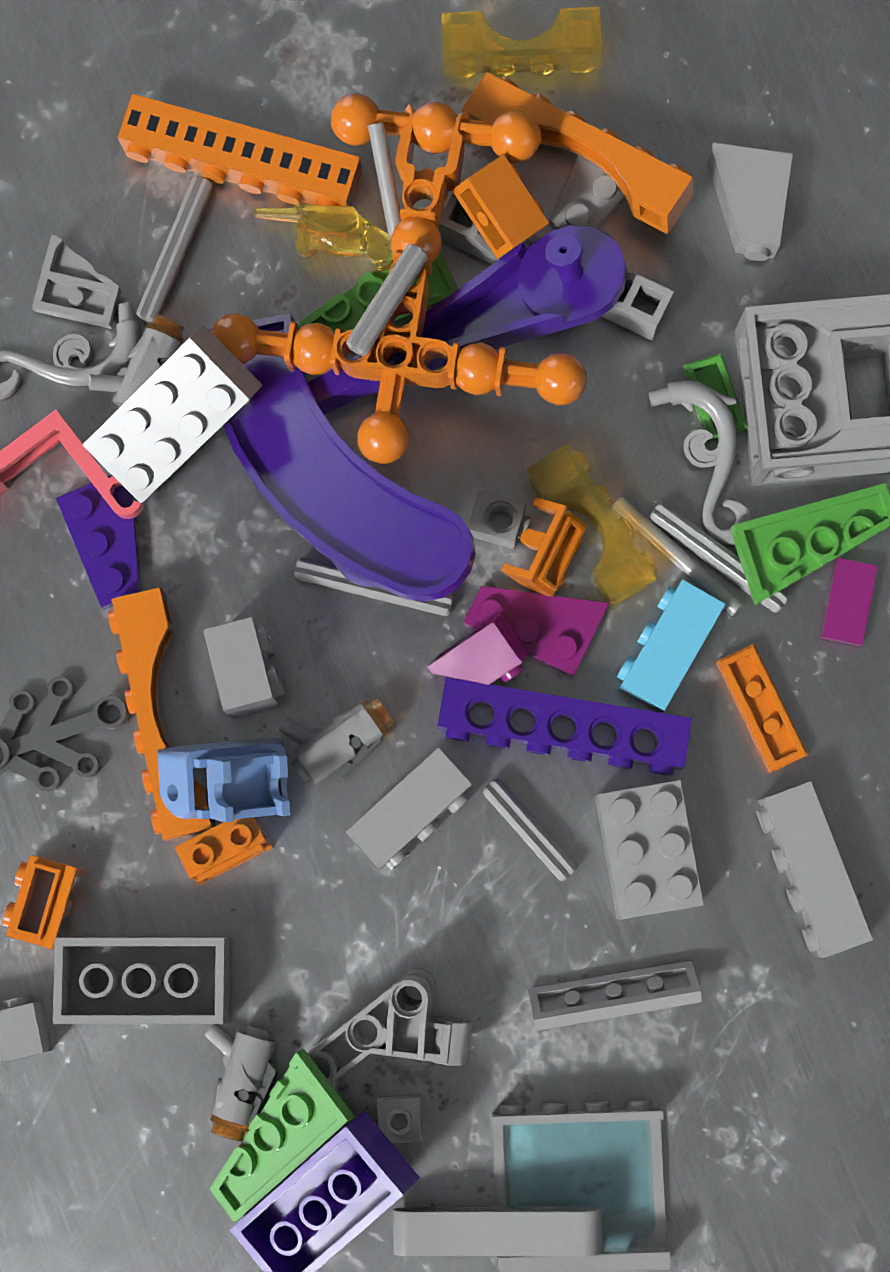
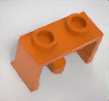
M535 497L532 505L547 513L553 520L547 533L526 529L520 536V541L524 545L538 551L529 571L506 563L503 564L501 571L524 588L553 597L555 591L564 582L565 572L574 552L581 546L582 535L587 524L570 512L566 505Z
M258 817L234 819V822H222L174 848L189 878L196 880L200 886L273 847Z
M34 855L29 856L28 863L22 861L15 876V885L20 886L16 903L9 902L3 916L2 924L8 927L6 937L54 950L55 938H58L63 918L69 917L73 907V901L69 900L75 877H82L84 869ZM42 869L55 873V877L38 934L22 930L39 871Z

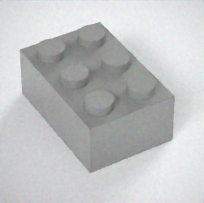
M681 780L597 794L595 801L617 920L704 906Z

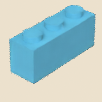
M683 579L677 589L669 586L657 606L664 610L657 624L648 621L637 641L643 645L637 659L628 656L617 675L619 679L623 680L619 691L653 711L663 713L724 608L725 603Z

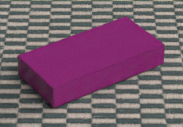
M842 558L835 560L820 639L858 647L863 645L878 566Z

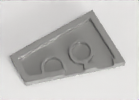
M599 110L592 126L600 130L602 128L611 130L621 141L633 147L642 146L604 112ZM578 155L549 218V225L555 230L569 225L592 226L598 229L626 198L617 184L600 167L583 156Z

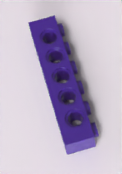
M446 677L437 727L438 730L446 731L445 738L469 742L470 735L486 738L485 745L509 749L510 743L514 742L527 745L526 751L534 754L551 755V749L567 751V758L571 760L591 762L592 756L609 758V766L632 769L633 763L649 765L650 773L673 776L674 769L682 770L685 768L692 718ZM478 704L488 705L494 713L492 721L486 725L474 723L470 718L472 708ZM518 711L530 713L534 718L533 728L527 732L515 730L510 721L512 715ZM561 717L571 720L575 727L574 735L567 739L555 736L551 728L554 720ZM600 724L610 726L615 732L614 743L608 746L599 745L593 738L594 727ZM647 731L654 736L656 746L652 752L644 753L635 747L634 736L637 732Z

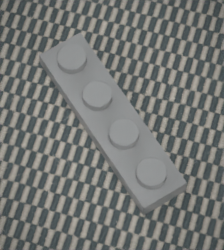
M692 960L528 989L535 1031L702 1002L701 989Z

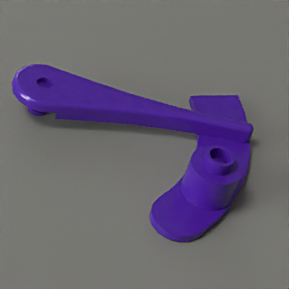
M569 225L550 231L528 248L523 241L480 274L426 312L422 337L445 341L450 346H453L454 342L459 343L460 349L468 344L482 342L497 350L500 347H507L595 321L611 310L624 292L627 268L621 247L608 233L592 226ZM291 313L253 321L257 324L259 330L288 333L290 322H295V319ZM394 353L388 358L386 363L399 365L406 359V355ZM258 354L249 362L243 364L263 386L223 425V428L234 453L256 488L284 521L321 554L330 559L348 581L359 586L380 587L402 598L421 602L444 598L459 588L472 571L476 555L473 535L462 518L448 508L413 494L381 475L346 444L325 417L327 413L378 392L380 381L353 378L344 371H341V375H335L332 369L326 374L308 382L305 372L301 371L298 367H296L295 371H290L284 358ZM356 355L355 357H353V358L350 359V360H358V359H360L362 356H361V355ZM444 358L432 359L428 363L427 368L431 370L441 368L447 364V360Z

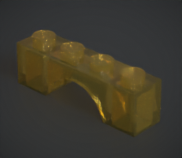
M600 7L560 8L555 22L547 31L537 37L526 40L510 39L498 34L486 22L481 11L442 13L444 74H452L458 78H467L475 73L486 72L492 73L495 76H508L519 71H531V73L536 75H545L552 73L554 70L587 73L593 69L600 68L602 56Z
M567 443L528 467L525 478L538 498L566 505L569 510L581 513L595 525L602 541V556L592 572L591 579L606 603H609L610 609L614 611L651 588L657 580L654 576L657 568L646 551L639 553L631 541L635 538V534L628 522L623 517L617 519L609 507L613 504V501L608 491L601 483L596 486L588 475L591 467L580 450L573 452Z

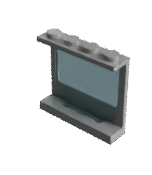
M652 1100L627 1101V1108L610 1109V1102L595 1101L585 1102V1110H568V1103L542 1104L543 1111L526 1112L524 1104L501 1105L500 1113H492L495 1206H589L601 1208L603 1253L601 1255L585 1257L497 1256L498 1272L671 1270L670 1251L667 1248L661 1136V1120H664L663 1110L660 1107H653Z

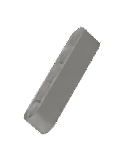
M589 1206L393 1209L394 1255L597 1256L603 1253L601 1208Z

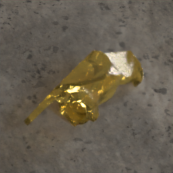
M295 205V208H255V218L298 223L295 241L296 252L299 256L309 258L317 252H324L340 258L364 257L370 263L376 265L377 272L386 271L393 264L388 233L360 216L353 207Z

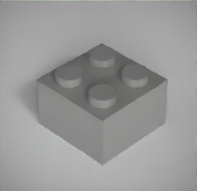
M249 617L204 629L203 632L223 711L235 719L281 707L278 696L284 695L285 692L279 671H276L275 666L270 667L268 657L275 655L270 634L266 632L265 626L259 627L255 620Z

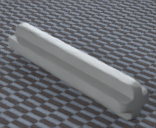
M414 244L406 246L348 337L346 344L351 351L361 356L368 354L427 261V253L422 248Z
M494 779L484 788V796L560 881H565L576 871V864L500 779Z

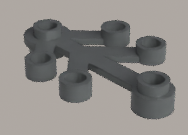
M57 676L49 682V693L29 733L15 739L13 738L23 716L31 714L35 710L37 702L35 696L26 690H18L11 695L9 699L10 708L0 726V748L3 750V757L0 760V775L10 770L35 782L36 786L42 791L53 792L57 790L62 783V777L58 770L52 767L39 768L18 756L32 750H36L74 768L76 774L81 777L93 778L99 773L101 765L95 755L90 753L81 754L58 743V741L100 726L111 730L118 729L128 720V707L120 698L108 695L96 702L94 711L52 725L63 702L70 700L75 693L73 682L64 676ZM60 682H66L68 685V691L63 696H57L55 693V687ZM26 695L29 698V706L24 710H19L16 702L19 697ZM117 706L120 711L119 717L114 721H109L106 717L108 708ZM86 758L92 759L94 767L89 773H83L80 768L81 762ZM47 772H52L55 776V781L50 787H45L42 784V776Z

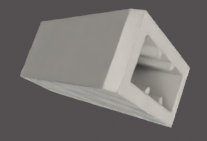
M713 142L708 158V168L734 252L744 254L745 258L753 261H765L768 258H775L781 242L793 154Z

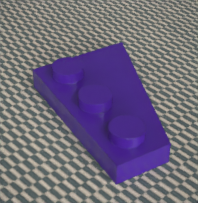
M92 483L57 497V503L101 608L106 610L113 607L112 598L141 592L139 553L136 542V517L132 519L119 517ZM124 486L117 487L114 490L113 496L121 507L127 508L133 504V495Z

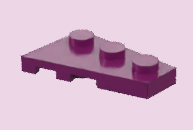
M481 586L463 624L475 630L501 613L529 652L527 656L573 678L609 603L559 596L550 597L544 594Z

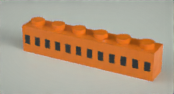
M135 94L131 95L118 134V140L123 151L128 157L138 162L147 163L149 159L164 163L166 168L174 172L186 173L187 170L200 173L203 178L214 183L222 184L224 181L239 184L241 189L253 194H261L262 191L276 194L277 198L283 202L298 205L301 201L315 205L318 211L328 215H337L338 212L349 215L362 174L359 156Z

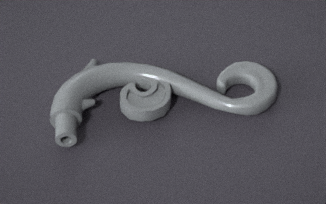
M132 303L118 304L119 323L116 325L117 335L109 342V346H115V348L104 361L88 368L71 366L70 362L73 357L78 356L81 363L86 365L91 360L93 354L90 342L78 334L63 336L56 342L53 348L54 364L10 350H0V363L9 361L57 383L71 386H89L90 374L116 376L121 369L128 367L131 358L127 356L140 340V322L135 320ZM13 370L11 378L7 381L0 382V400L11 397L21 385L22 374L18 370Z
M691 380L667 382V387L648 391L652 407L671 402L672 406L681 404L690 412H693L694 405L705 410L713 420L718 432L717 448L711 451L706 449L705 443L713 438V434L704 429H697L691 431L684 439L683 450L686 458L692 465L700 468L715 466L703 506V527L706 534L721 545L734 546L730 528L720 529L717 527L713 514L735 459L737 446L736 427L728 406L736 404V398L725 396L700 382ZM726 499L724 501L723 507L730 508L736 515L735 524L754 519L751 510L744 503L734 499Z

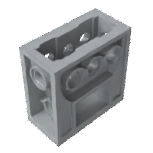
M890 294L745 307L735 329L744 417L748 426L746 435L752 486L890 474ZM882 357L889 416L852 419L845 360ZM785 431L792 433L794 437L789 436Z

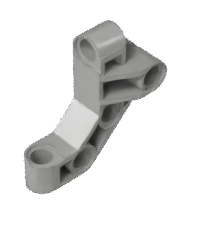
M421 968L412 969L316 1044L308 1052V1055L311 1059L322 1057L328 1061L331 1072L325 1077L339 1095L341 1076L369 1054L431 1061L448 1066L467 1065L472 1021L455 1016H434L437 991L436 981L427 970ZM406 986L416 987L420 991L422 999H412L406 992ZM368 1020L375 1024L377 1037L368 1040L360 1036L357 1031L358 1022Z

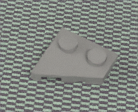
M51 235L32 308L38 313L112 329L122 291L107 276L98 272L91 263L66 246L59 237Z

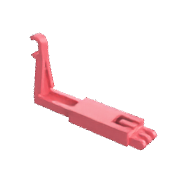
M56 409L0 451V495L8 490V487L5 485L8 481L61 442L119 517L132 519L138 516L144 508V504L139 501H133V504L127 508H123L118 504L113 493L117 487L123 485L114 476L109 478Z

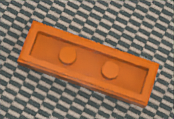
M755 644L718 660L716 665L768 772L771 773L808 756Z

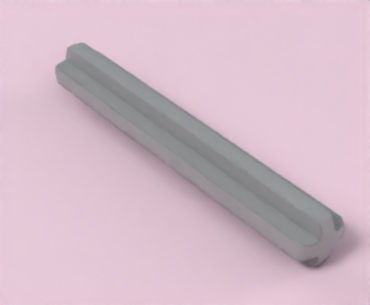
M194 176L191 180L136 312L138 318L144 322L156 324L161 316L213 191L212 182L206 178Z
M661 502L655 507L649 519L656 526L751 595L738 556L666 503ZM781 590L760 603L772 612L777 613L785 605L789 595L784 590Z
M302 557L299 558L295 567L294 576L300 581L442 616H448L452 607L453 596L451 594L444 598L427 602L408 600L380 587H362L350 582L332 564Z

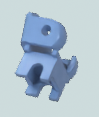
M282 738L204 743L157 750L160 797L167 809L180 819L211 818L222 822H234V819L290 815V803L287 794L288 765ZM193 768H206L209 809L195 806Z

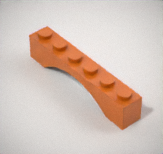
M486 72L461 109L462 113L467 110L471 120L495 122L498 117L507 111L520 110L530 114L541 130L540 144L566 149L583 156L600 167L617 184L627 199L633 217L666 234L670 233L693 197V177L683 167L677 164L668 165L656 159L648 149L642 146L633 147L621 141L611 130L606 128L600 130L586 123L582 116L573 111H567L566 113L553 106L544 96L540 94L531 95L519 89L517 84L507 77L498 78Z
M159 587L112 598L114 610L108 611V619L113 635L119 634L122 650L116 651V656L121 674H128L131 689L125 690V699L129 713H136L139 729L133 730V735L138 753H144L148 769L142 770V778L146 793H153L156 809L150 811L154 832L156 835L162 833V838L165 841H174L199 835L215 827V819H180L167 809L160 797L157 750L170 746L159 719L157 701L158 676L165 650L174 634L166 594ZM193 778L195 806L209 809L208 790Z

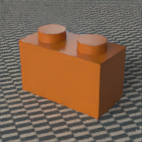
M504 154L468 177L452 190L497 259L549 224L544 216L542 206L530 195L521 181L519 171L513 164L509 163Z

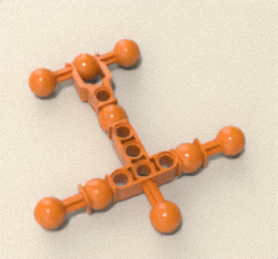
M360 93L347 94L335 103L331 112V128L342 142L352 146L365 145L371 141L368 125L384 122L386 135L400 137L395 163L399 178L403 184L402 201L405 209H400L401 222L396 225L391 235L390 244L393 253V264L389 273L406 246L414 244L427 253V261L417 275L419 277L418 282L410 286L368 354L358 360L346 358L347 354L351 351L346 341L353 330L343 333L342 329L336 328L334 332L330 327L320 323L305 324L299 328L297 322L291 321L288 333L259 330L257 324L249 317L233 313L226 314L217 320L213 325L211 333L242 364H246L258 354L284 358L290 371H295L296 367H298L301 371L310 375L326 374L333 369L335 375H341V371H344L353 378L380 381L375 413L362 422L357 433V445L361 454L369 461L380 465L393 463L402 457L409 444V430L405 422L399 418L405 384L431 388H444L450 385L451 389H457L458 385L465 392L475 396L488 394L495 390L496 396L500 397L503 395L504 385L535 388L543 399L557 406L570 404L577 400L585 390L587 372L583 364L576 357L565 352L551 354L542 360L540 364L508 360L506 347H500L498 352L492 346L479 342L468 344L460 349L459 343L454 342L453 346H450L445 341L422 337L430 292L428 276L432 275L431 263L436 260L442 247L439 221L443 214L448 192L456 188L461 181L465 153L464 144L492 147L499 157L504 154L510 163L525 162L535 155L541 142V130L537 122L528 113L520 110L507 111L498 117L495 122L471 120L467 110L457 115L449 105L441 102L425 103L416 111L409 104L404 112L379 110L377 104L372 99ZM415 144L422 151L432 155L442 154L449 150L447 164L444 167L436 168L434 172L429 168L416 171L414 165H412ZM421 199H427L432 201V203L424 209H417L413 207L414 204ZM401 314L413 316L409 324L404 326L395 325L393 322ZM394 353L406 355V359L399 365L386 363L388 358ZM444 358L447 360L445 367L440 370L427 368L428 363L432 359Z

